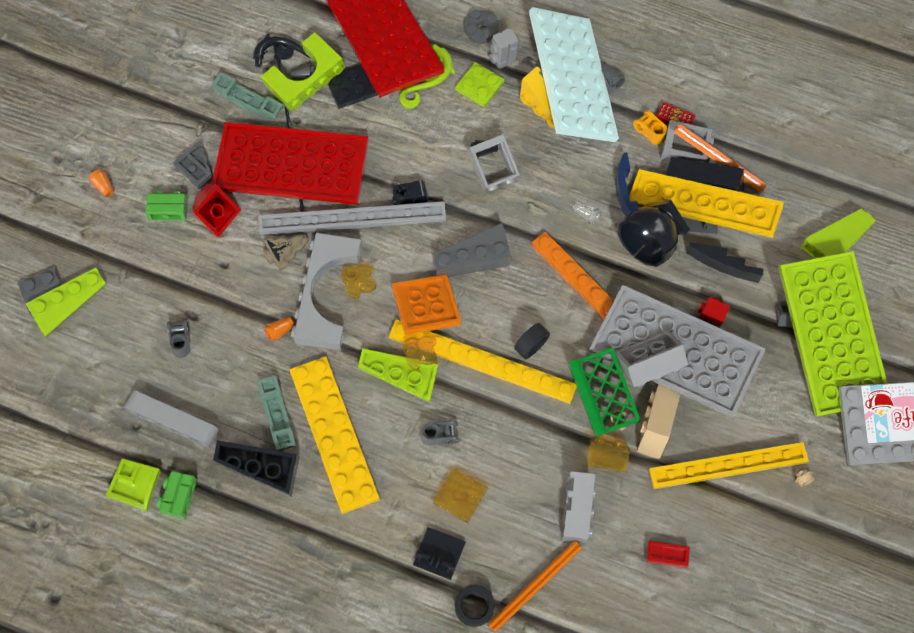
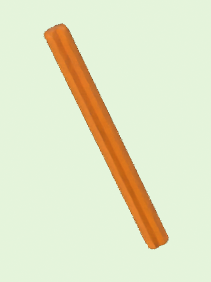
M682 124L676 126L674 130L676 135L715 162L724 166H737L744 169L745 183L758 192H762L767 184Z
M573 541L488 623L490 629L497 632L582 549L581 545L577 541Z

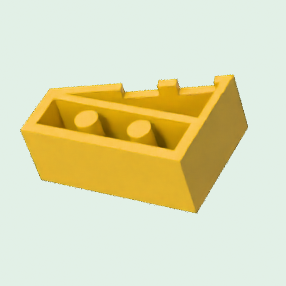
M537 66L522 79L520 99L523 104L532 108L537 116H541L551 128L555 129L544 78L539 74L541 70Z

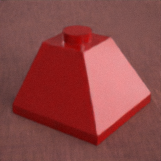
M206 184L195 197L192 213L218 238L241 211L216 184Z

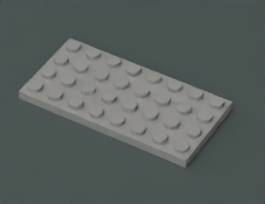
M622 285L589 348V352L595 354L612 347L614 352L669 331L683 344L688 365L679 371L670 372L662 378L651 381L734 418L766 349ZM610 353L602 356V358L613 362Z

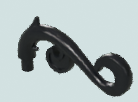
M267 34L256 45L253 53L255 67L258 68L262 67L264 54L268 53L266 49L273 45H280L276 50L279 59H291L294 50L310 58L304 52L303 47L293 40L284 37H270V34Z

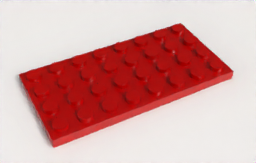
M325 0L379 98L444 73L443 65L404 0Z
M225 122L212 184L218 185L222 191L358 205L369 137Z

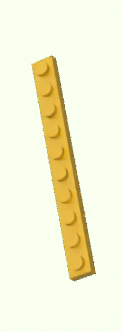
M397 319L389 334V339L568 404H571L576 390L575 383L430 331L405 335L401 321Z

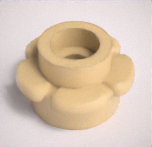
M807 469L800 471L796 474L795 482L799 483L800 487L810 484L815 480L812 475L813 472L807 471Z

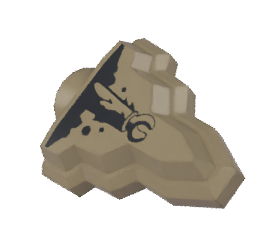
M294 235L289 238L285 236L277 238L271 236L264 239L267 249L263 250V253L268 263H275L281 271L289 266V262L295 258L296 252L302 250L309 240L306 235Z

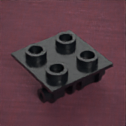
M428 527L420 548L415 555L413 566L451 580L466 542Z

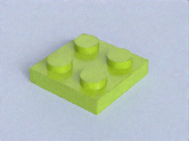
M475 62L456 85L455 91L485 108L502 87L505 79Z

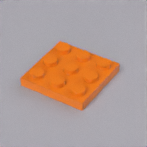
M447 274L392 283L391 288L405 335L461 325V318Z

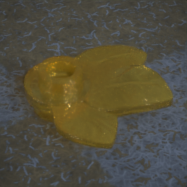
M362 264L356 268L347 267L342 271L341 279L346 284L345 290L350 297L359 299L361 292L369 293L376 290L374 281L369 277L372 275L374 268ZM348 275H354V278L349 279Z
M423 336L419 339L415 337L406 339L403 343V351L406 354L407 364L412 369L419 370L422 364L431 365L436 363L437 356L432 348L436 345L437 341L428 336Z

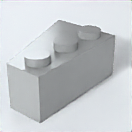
M571 471L566 483L562 541L586 543L588 538H592L593 526L590 525V519L594 516L592 501L595 498L596 486H594L595 474Z

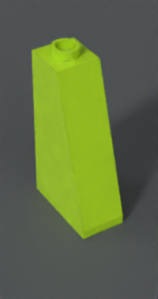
M861 208L808 236L801 245V248L814 259L846 253L871 228L876 220L870 213L865 212Z

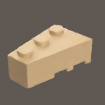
M659 384L656 391L651 392L648 401L651 403V406H647L644 415L647 419L643 421L640 432L642 436L637 452L660 459L670 437L680 398L679 393Z

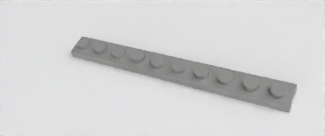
M431 202L259 215L260 235L444 222L446 221L445 203Z

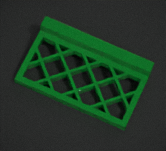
M613 347L568 362L595 438L641 421ZM611 354L613 362L610 367L599 363L603 355ZM590 361L596 364L592 374L584 371L581 363ZM598 365L608 369L604 380L594 375ZM611 371L619 375L618 385L606 381ZM592 378L603 382L599 392L590 388L589 384ZM605 384L616 388L612 398L601 394ZM617 390L626 393L627 399L624 404L614 400ZM599 396L610 401L606 411L597 407L596 402ZM612 402L622 406L619 416L608 412ZM624 408L633 411L635 419L626 421L620 418ZM606 414L617 419L615 425L608 429L605 428L603 423ZM619 420L624 422L622 424L617 425Z

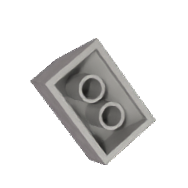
M669 331L615 352L626 379L633 387L643 386L648 381L662 378L665 374L679 371L688 365L683 344Z

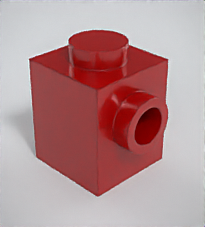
M709 297L706 303L702 302L698 312L701 313L699 319L720 328L730 306L722 303L717 298Z

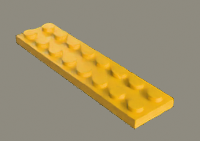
M640 169L629 195L630 202L637 201L638 207H644L647 203L671 199L682 217L774 238L784 207V202Z
M325 356L289 369L341 514L380 501L327 357Z

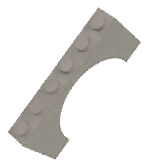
M316 233L315 239L311 240L310 250H312V254L308 256L306 264L309 267L308 273H304L303 276L305 287L304 291H300L299 302H301L300 308L296 309L295 313L297 324L296 326L293 325L291 337H294L295 344L341 351L344 338L343 326L329 322L317 312L312 303V294L317 281L328 270L339 265L359 263L362 248L361 239Z

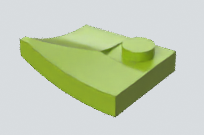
M122 459L106 496L107 498L148 512L161 471L158 468Z

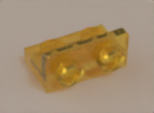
M598 437L589 441L587 466L627 472L630 448L625 442L614 441V443L606 442V439Z

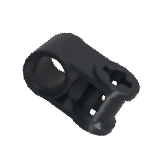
M422 180L398 184L393 188L394 205L426 203L429 200L425 182Z

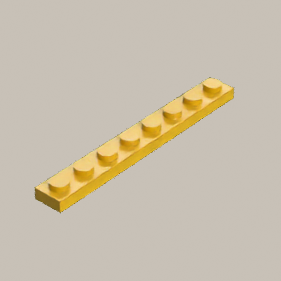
M804 442L654 467L649 468L648 471L652 488L659 489L804 464L809 460Z

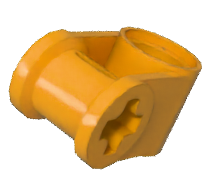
M646 110L641 118L633 121L634 128L652 144L660 145L664 142L667 126L651 111Z

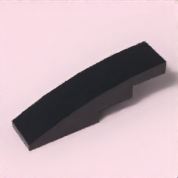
M690 242L686 253L719 272L759 283L763 276V268L746 266L745 258L728 256L727 248Z

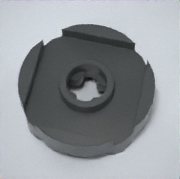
M472 10L465 19L464 32L469 36L468 39L474 43H488V40H491L493 35L498 33L499 23L495 14L487 11ZM478 25H484L485 27L479 29Z

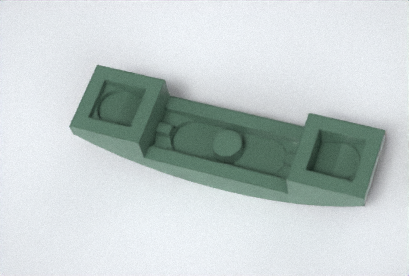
M222 72L219 73L211 85L216 92L232 103L261 117L275 120L283 107L282 103L268 96L264 98L236 84L235 79Z
M276 375L257 380L276 450L282 451L295 447V440Z

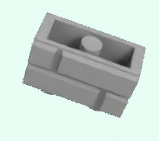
M509 28L502 31V33L493 35L492 44H490V61L499 69L507 64L516 62L518 39L512 29Z

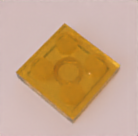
M453 468L434 499L433 504L468 524L488 487Z

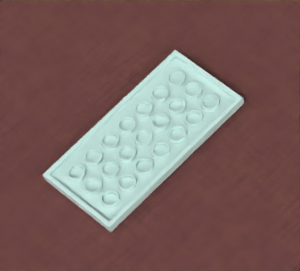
M532 7L529 10V15L556 134L616 142L619 136L604 75L601 71V63L590 19Z

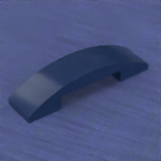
M623 153L616 175L617 198L625 216L638 209L637 201L630 202L625 180L631 169L627 153Z

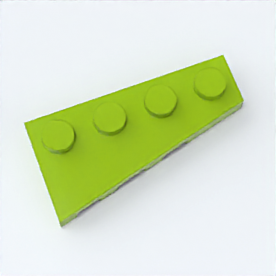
M94 268L26 303L46 338L71 314H74L79 307L105 287L106 283L97 268Z
M362 348L358 369L430 403L438 364Z

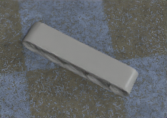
M132 391L123 407L130 414L207 448H210L219 431L216 426L138 391Z

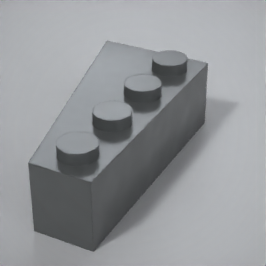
M503 223L433 253V267L436 276L447 274L448 277L510 266L511 260Z

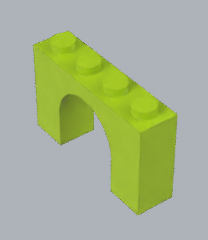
M315 32L301 43L304 52L317 64L315 72L309 78L302 81L290 80L275 66L260 76L264 86L291 112L298 109L308 98L313 97L321 87L326 86L333 77L339 75L345 68L343 59Z

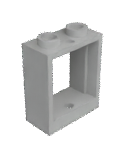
M670 120L660 160L670 162L671 157H683L688 160H701L709 163L710 158L704 153L698 155L672 149V143L675 134L674 130L679 124H682L710 145H713L714 137H711L713 129Z
M504 134L466 149L482 190L488 188L490 192L499 188L498 184L505 182L507 185L516 181L515 177L520 175ZM498 145L510 175L487 183L476 153Z

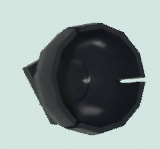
M670 199L647 203L644 207H639L624 217L619 224L618 235L622 245L631 256L647 242L634 258L645 265L657 267L669 260L677 249L678 235H684L690 229Z

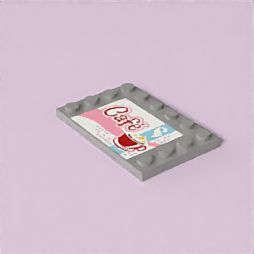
M914 382L838 387L847 466L914 461Z

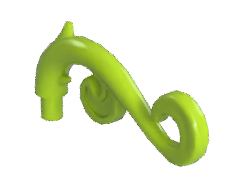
M436 44L432 46L434 52L440 58V62H443L444 73L403 90L399 96L403 107L414 109L420 104L418 92L414 93V100L406 99V95L409 92L434 87L442 83L449 76L450 72L455 74L452 57L445 48H440Z

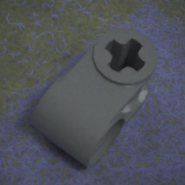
M187 318L179 322L171 323V321H167L169 341L173 353L179 358L186 357L191 349ZM179 344H184L181 348H176Z
M449 420L426 423L421 432L422 442L426 445H451L459 443L460 440L457 437L456 429L458 422ZM433 431L435 436L428 437L425 432Z

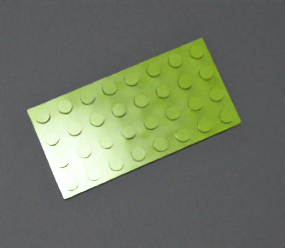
M854 251L778 266L815 417L841 412L838 387L887 384Z

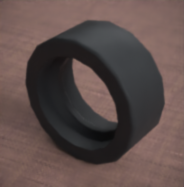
M536 323L519 338L514 346V350L524 359H528L545 344L550 336V332L540 323Z
M467 586L457 595L455 612L458 619L465 625L471 627L482 626L493 615L495 607L494 598L490 591L483 586ZM470 594H479L486 601V612L479 618H470L463 611V600Z

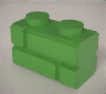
M155 191L153 194H147L146 215L148 220H187L188 200L182 192L174 191L172 194H164L163 192Z
M171 471L170 476H167L164 481V495L159 497L157 503L161 514L183 520L186 519L197 483L194 476Z

